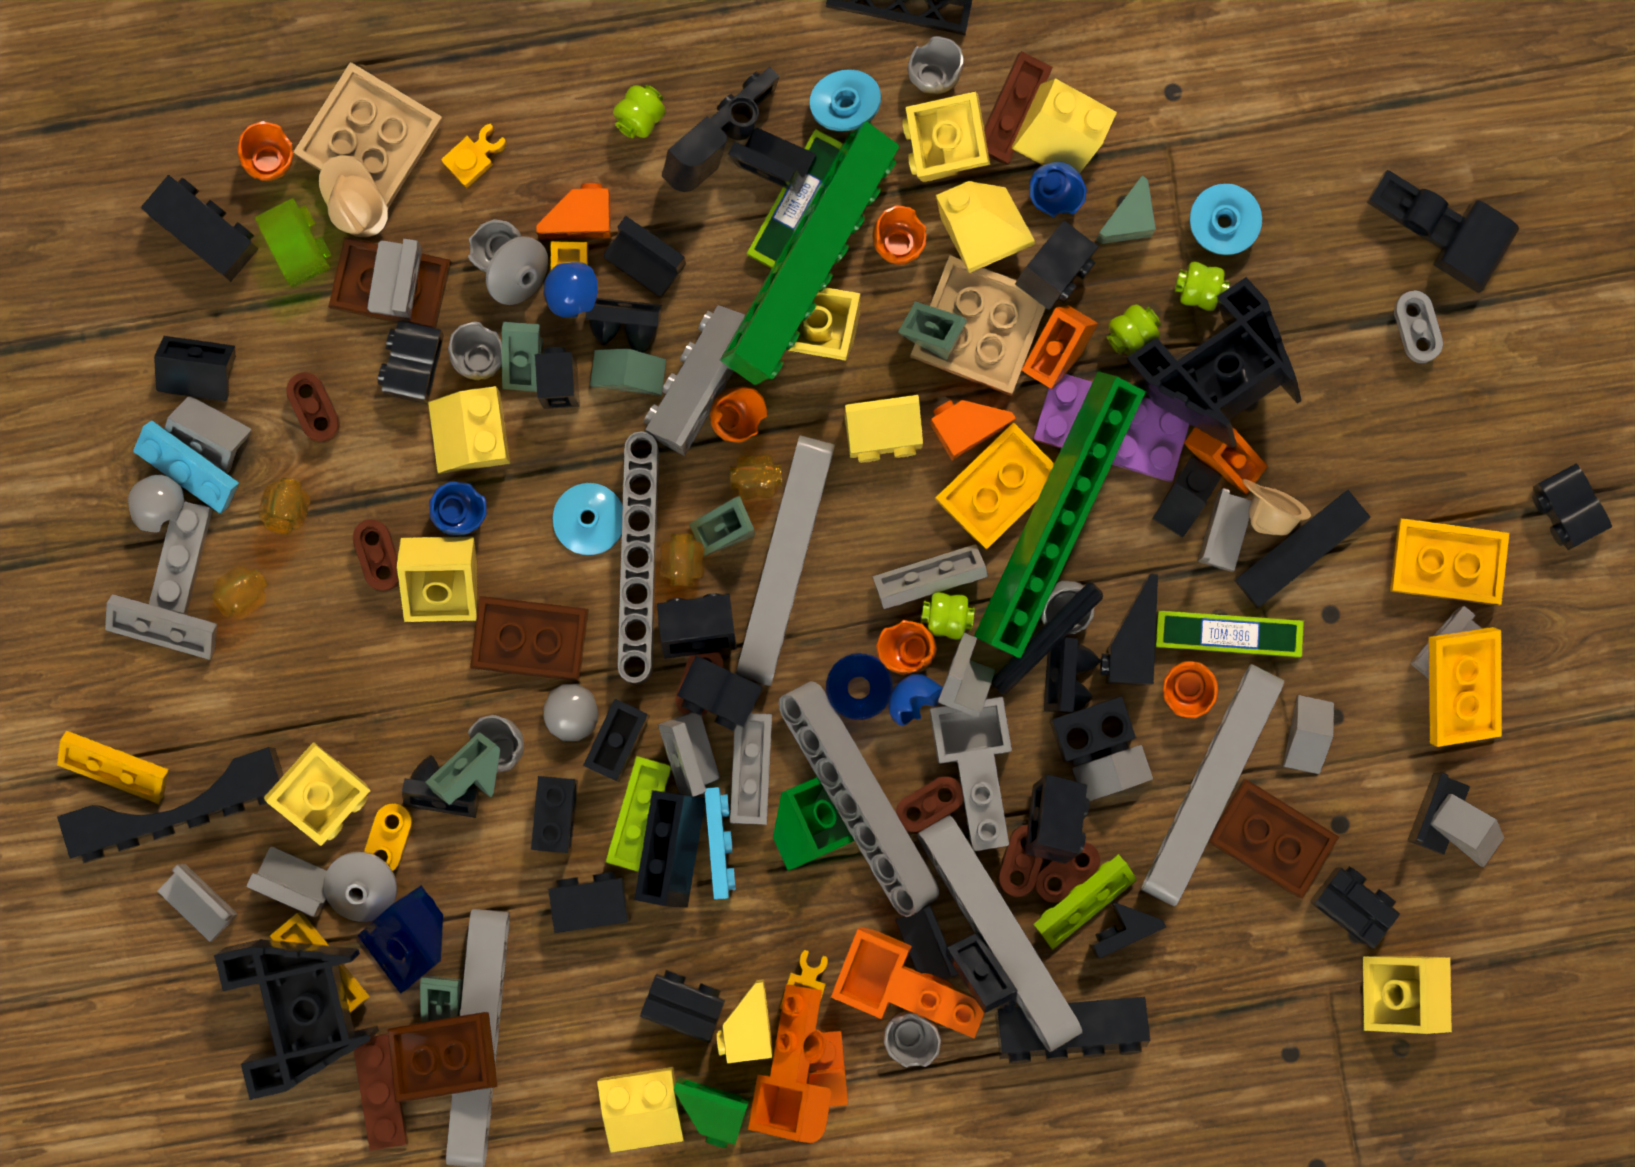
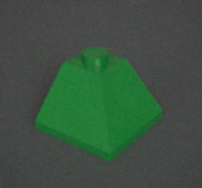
M818 777L781 793L773 839L788 871L855 841Z
M678 1077L673 1090L699 1134L707 1136L705 1142L721 1148H727L728 1143L735 1145L749 1098Z

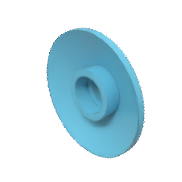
M840 70L825 76L816 84L810 96V109L815 120L823 127L835 131L857 129L864 121H871L881 105V92L877 82L868 74L858 70Z
M1218 184L1204 190L1195 200L1190 212V228L1193 236L1203 248L1218 255H1234L1246 250L1257 239L1262 226V213L1257 200L1246 189L1234 184ZM1227 217L1230 220V226L1228 228L1220 227L1218 218Z
M583 483L573 486L561 495L553 511L554 531L561 543L577 554L597 555L613 547L622 535L623 505L616 494L605 486L595 483ZM586 511H591L595 515V519L591 524H584L581 520L582 514Z

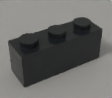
M167 175L140 208L231 282L258 250L251 242L254 235L239 222L232 226L223 218L227 213L213 201L209 200L204 204L196 197L199 190L182 177L177 182L170 175Z
M652 790L634 900L661 906L688 908L705 798Z

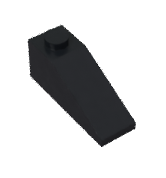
M1150 574L1146 577L1107 647V654L1101 653L1100 675H1106V684L1151 686L1154 684L1158 574Z

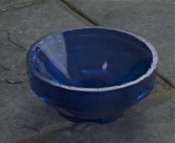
M855 653L841 658L833 665L826 680V692L833 708L839 714L853 720H865L878 715L889 703L893 690L891 674L884 664L874 656L862 653ZM862 677L868 681L870 692L866 697L856 699L849 694L848 684L853 678Z

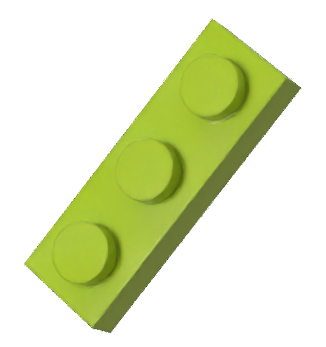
M636 756L606 863L639 872L652 790L665 792L672 770L671 766Z
M1118 854L1111 861L1102 864L1097 872L1087 881L1074 887L1069 895L1054 908L1046 910L1033 925L1053 950L1135 883L1137 879L1128 864Z

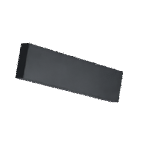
M1346 490L1234 581L1254 606L1259 608L1371 517L1352 493Z

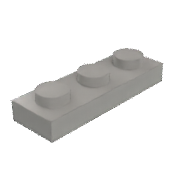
M184 502L182 509L178 513L177 520H169L149 605L187 614L213 511L212 508Z
M975 544L872 577L883 609L956 586L972 583L988 577L979 549Z
M113 594L107 602L106 631L209 660L215 652L216 623Z
M752 713L745 728L736 726L734 731L730 823L767 825L772 714Z

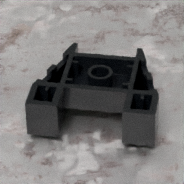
M1247 277L1217 296L1222 320L1228 327L1177 361L1156 337L1127 357L1134 381L1142 390L1146 391L1145 394L1155 405L1232 448L1237 443L1229 420L1281 385L1297 404L1302 401L1295 372L1286 353L1268 300Z
M259 939L225 947L214 955L223 991L259 983L275 1046L273 1050L251 1054L241 1063L249 1100L290 1090L306 1078L316 1074L342 1056L370 1041L379 1031L378 1026L354 1031L338 965L352 962L360 955L359 949Z

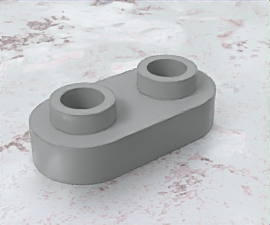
M1409 291L1403 294L1394 306V315L1407 356L1414 362H1430L1440 354L1443 347V339L1432 302L1426 294L1420 291ZM1412 305L1416 307L1418 311L1416 317H1411L1407 314V306ZM1417 340H1424L1427 343V351H1420L1417 348Z

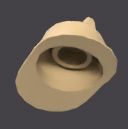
M339 155L330 158L323 165L319 174V188L328 206V215L331 222L338 229L355 237L367 238L377 235L385 227L388 220V207L369 171L362 162L352 156Z
M1247 479L1242 481L1254 493L1249 507V517L1255 531L1263 534L1287 535L1300 520H1308L1311 517L1310 511L1290 495L1276 489L1262 487Z

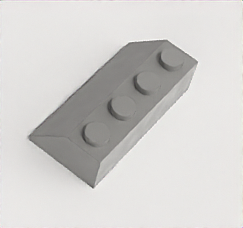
M720 305L716 307L714 313L707 311L698 327V330L702 333L696 344L689 342L681 355L680 361L684 363L677 375L671 373L663 386L662 392L666 394L659 406L653 404L643 423L648 425L645 429L647 433L652 435L656 441L683 456L688 452L710 414L713 401L724 390L734 370L722 363L720 358L742 322L744 314Z

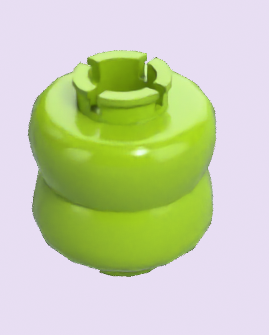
M638 85L631 86L624 99L613 109V115L618 121L615 123V126L629 138H634L635 135L640 138L648 137L655 124L666 113L665 106L662 104L663 96L655 88L645 85L644 88Z
M1191 262L1188 265L1187 271L1180 269L1175 292H1181L1180 302L1188 306L1197 305L1204 310L1213 311L1218 303L1217 296L1229 289L1230 281H1224L1225 272L1222 268L1207 267L1199 262Z
M1137 304L1131 305L1125 310L1123 315L1114 317L1109 321L1108 328L1111 334L1107 335V339L1119 355L1124 352L1130 356L1156 337L1160 338L1157 327L1161 326V322L1150 307L1144 310Z
M937 592L932 594L931 602L924 601L921 624H928L927 629L934 637L947 636L951 639L959 640L964 635L965 629L972 631L975 607L968 608V598L964 595L950 596L943 592Z

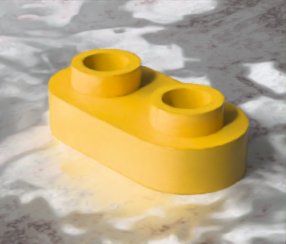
M387 804L383 806L375 816L364 852L376 855L379 850H384L388 855L385 863L393 872L401 864L413 827L411 812L400 804ZM391 815H396L399 819V825L395 829L387 826V819Z

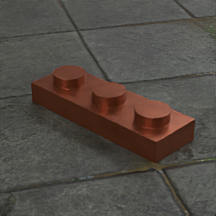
M1022 51L1018 53L984 127L989 157L1004 165L1010 163L1015 152L1011 147L1040 84L1047 82L1053 68Z
M388 1034L377 1035L353 1050L370 1151L408 1144L402 1102H395Z

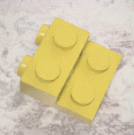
M976 92L906 107L907 118L902 120L906 139L912 142L913 153L908 154L909 165L912 174H917V177L922 182L958 175V171L990 165L979 96Z
M313 742L265 795L264 799L269 805L322 846L327 839L330 841L339 834L343 827L342 822L351 812L355 813L364 806L370 789L359 777Z

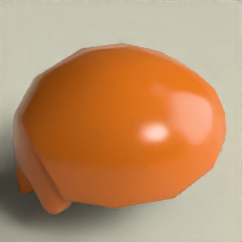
M261 121L249 125L240 135L237 148L238 158L241 166L254 179L258 178L260 181L275 180L283 177L292 166L293 146L279 125Z
M895 205L884 210L875 222L872 234L873 245L880 256L887 262L895 265L908 264L916 260L926 247V225L921 223L915 214V210L911 207Z
M745 386L723 390L713 401L709 414L710 423L714 432L724 441L741 443L751 438V436L757 435L760 421L767 417L764 397L755 388Z
M902 620L893 627L884 628L876 644L878 659L892 672L906 676L918 674L929 667L935 658L937 650L934 635L923 624Z
M1184 661L1172 667L1164 678V700L1173 712L1180 717L1197 718L1208 713L1216 703L1219 691L1218 682L1208 667L1200 662Z

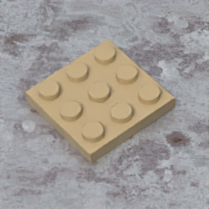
M350 62L293 153L320 171L330 158L339 155L354 157L362 162L369 171L389 208L444 120L440 115Z
M949 255L930 306L964 317L967 320L964 331L947 360L916 343L910 357L1012 396L1046 307L1016 286V280L985 268L969 273L963 260Z

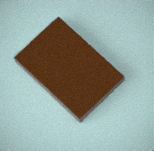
M344 237L328 307L333 310L394 323L403 321L436 329L451 260L427 254L421 255L411 319L371 313L367 307L378 244Z
M479 596L470 668L580 682L589 609Z
M1243 779L1217 822L1208 843L1297 898L1303 899L1339 836L1247 779Z
M489 1012L388 1028L396 1103L498 1087Z

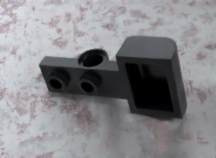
M768 67L762 74L758 72L753 73L743 83V90L735 97L732 94L725 97L717 106L718 112L711 118L706 116L668 149L661 176L671 187L681 192L694 190L719 168L727 136L734 140H744L753 133L759 115L758 105L775 91L780 77L771 67ZM743 114L749 121L739 123L734 120L732 115Z
M1390 170L1383 173L1366 202L1440 248L1441 252L1433 265L1477 293L1484 290L1519 231V226L1513 220L1483 201L1475 200L1469 204L1461 216L1450 209L1448 202L1440 195L1427 189H1418Z

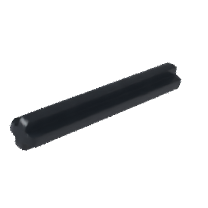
M1092 582L1087 583L1028 642L1021 659L1014 656L993 677V686L1000 693L1007 694L1103 599L1102 591Z

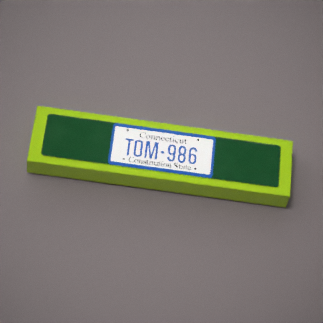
M817 129L814 130L804 149L815 153L817 160L798 194L784 187L782 188L747 252L748 257L772 269L843 143Z
M1157 611L1155 648L1301 658L1304 621Z

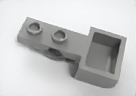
M1003 697L986 699L980 717L969 715L949 706L930 709L938 764L957 761L960 785L964 795L963 805L973 851L1009 846L994 757L996 754L1012 752Z

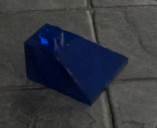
M421 885L393 903L357 935L400 994L441 962L443 914L433 898L428 895Z

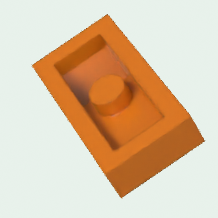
M841 1030L822 1032L826 1040V1049L823 1057L818 1062L810 1063L809 1084L830 1088L831 1100L829 1107L848 1105Z

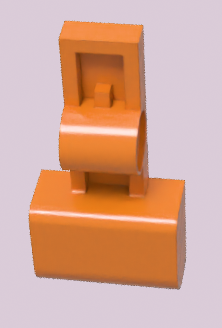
M859 927L857 929L831 998L880 1019L885 1016L889 1004L892 1003L969 1037H976L985 1013L972 994L955 988L952 983L943 978L928 973H920L906 967L905 964L912 949L911 945L870 928Z
M786 984L770 1076L757 1074L748 1130L806 1143H814L823 1136L827 1124L831 1090L828 1087L807 1083L810 1063L818 1062L823 1057L826 1049V1040L823 1033L816 1030L822 990Z

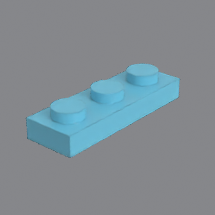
M151 420L143 426L133 450L134 453L166 476L172 478L180 486L221 514L229 507L239 485L238 481Z
M719 787L705 788L714 899L730 898L729 890H736L734 868H727L726 854L733 853L731 831L724 832L723 817L729 816L728 794L721 795Z

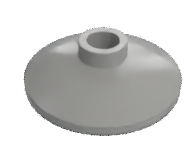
M527 236L516 237L503 244L491 258L486 271V286L489 294L496 301L506 305L518 304L530 298L543 283L548 270L546 249L539 241Z
M351 852L340 856L330 865L324 878V892L327 901L338 914L353 921L367 922L378 919L389 911L396 899L397 882L391 868L379 857L366 852ZM352 888L361 889L363 896L354 894Z

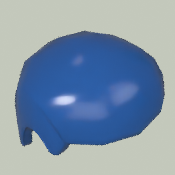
M1052 162L1042 165L1033 173L1029 180V196L1037 209L1046 214L1048 213L1052 217L1061 213L1073 215L1086 201L1087 188L1079 171L1070 164Z
M579 262L561 263L556 265L547 275L544 283V296L549 309L555 315L564 318H575L579 313L591 311L594 307L598 287L597 278L591 267Z
M448 482L438 487L429 500V516L433 524L444 534L465 536L477 530L487 516L486 499L469 483Z
M911 674L903 678L895 686L889 699V713L892 720L900 726L907 725L913 719L920 720L922 718L920 708L923 705L936 707L939 704L938 700L943 687L925 675Z

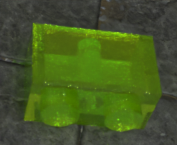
M292 198L254 217L286 281L292 288L331 269L326 258L332 256L323 237L321 236L316 239L310 227L316 223L306 205L300 207L295 199Z

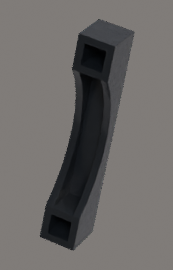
M267 747L234 758L224 774L207 791L191 802L175 809L150 815H133L117 812L100 805H91L57 816L69 858H82L84 864L104 858L103 851L116 846L118 852L140 846L138 839L150 835L153 836L154 840L174 835V827L186 823L189 829L210 823L209 816L223 812L224 817L244 812V804L258 800L259 806L268 804L264 799L265 795L284 774L276 748Z

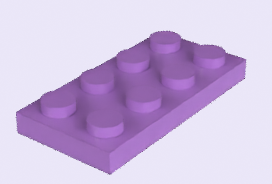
M1065 374L1053 389L1048 387L1034 434V442L1057 449L1062 448L1091 387V381ZM1143 397L1112 465L1172 482L1189 423L1155 405L1150 399Z

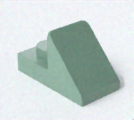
M503 322L502 389L537 392L535 354H542L543 338L540 337L539 324Z
M479 732L425 783L432 792L449 805L464 795L472 784L489 797H492L500 748Z

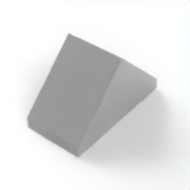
M1297 695L1283 767L1320 774L1333 739V702Z
M1142 745L1072 768L1076 781L1087 784L1086 798L1089 801L1153 780Z
M1448 794L1434 814L1430 824L1481 867L1487 864L1504 839L1497 819L1453 794Z

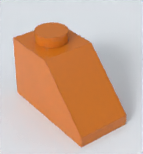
M585 183L581 185V189H572L536 225L539 239L612 238L611 195L609 188H602V184Z
M1069 305L1056 307L1021 371L1053 389L1082 355L1099 323Z
M950 400L933 411L935 417L931 419L930 426L953 461L1015 422L1016 417L1009 411L964 400L954 405Z
M1195 427L1184 441V444L1203 464L1221 474L1223 479L1247 495L1250 490L1242 481L1247 479L1256 483L1268 467L1267 464L1235 428L1232 427L1237 445L1232 448Z

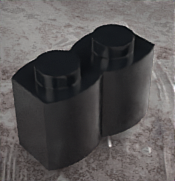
M398 321L396 329H390L386 342V349L391 350L387 364H381L378 374V384L382 385V391L385 395L428 404L444 334L440 329Z
M1577 463L1533 486L1535 494L1532 495V499L1540 513H1546L1551 519L1553 526L1550 527V532L1558 545H1564L1567 550L1612 528L1606 511L1594 495L1588 479Z
M696 656L677 696L684 700L681 707L700 716L703 710H706L717 716L714 721L715 723L735 731L736 726L745 728L763 691V687Z

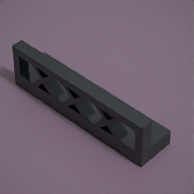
M827 0L826 7L966 35L973 0H933L940 2L937 5H934L931 0H924L930 9L920 16L909 13L904 5L908 0H894L895 2L885 9L875 7L871 0H864L867 5L858 4L863 0H851L850 2ZM948 4L963 6L961 23L945 21L939 10ZM899 7L902 12H897L893 10ZM934 14L937 19H932L928 17Z

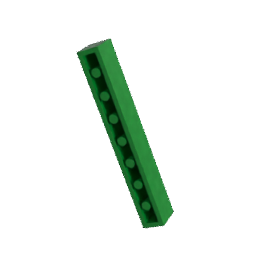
M864 121L857 129L849 132L720 358L722 363L754 385L766 379L772 380L783 366V361L780 360L782 355L799 338L800 332L797 329L801 321L808 319L816 307V303L813 301L818 291H823L831 281L833 274L830 273L833 264L838 263L846 254L849 245L846 244L847 239L864 222L865 217L862 213L865 207L875 201L881 191V188L878 187L882 177L885 178L892 171L897 162L894 156L900 145L868 121Z
M1097 372L974 637L1021 659L1146 391L1117 376Z

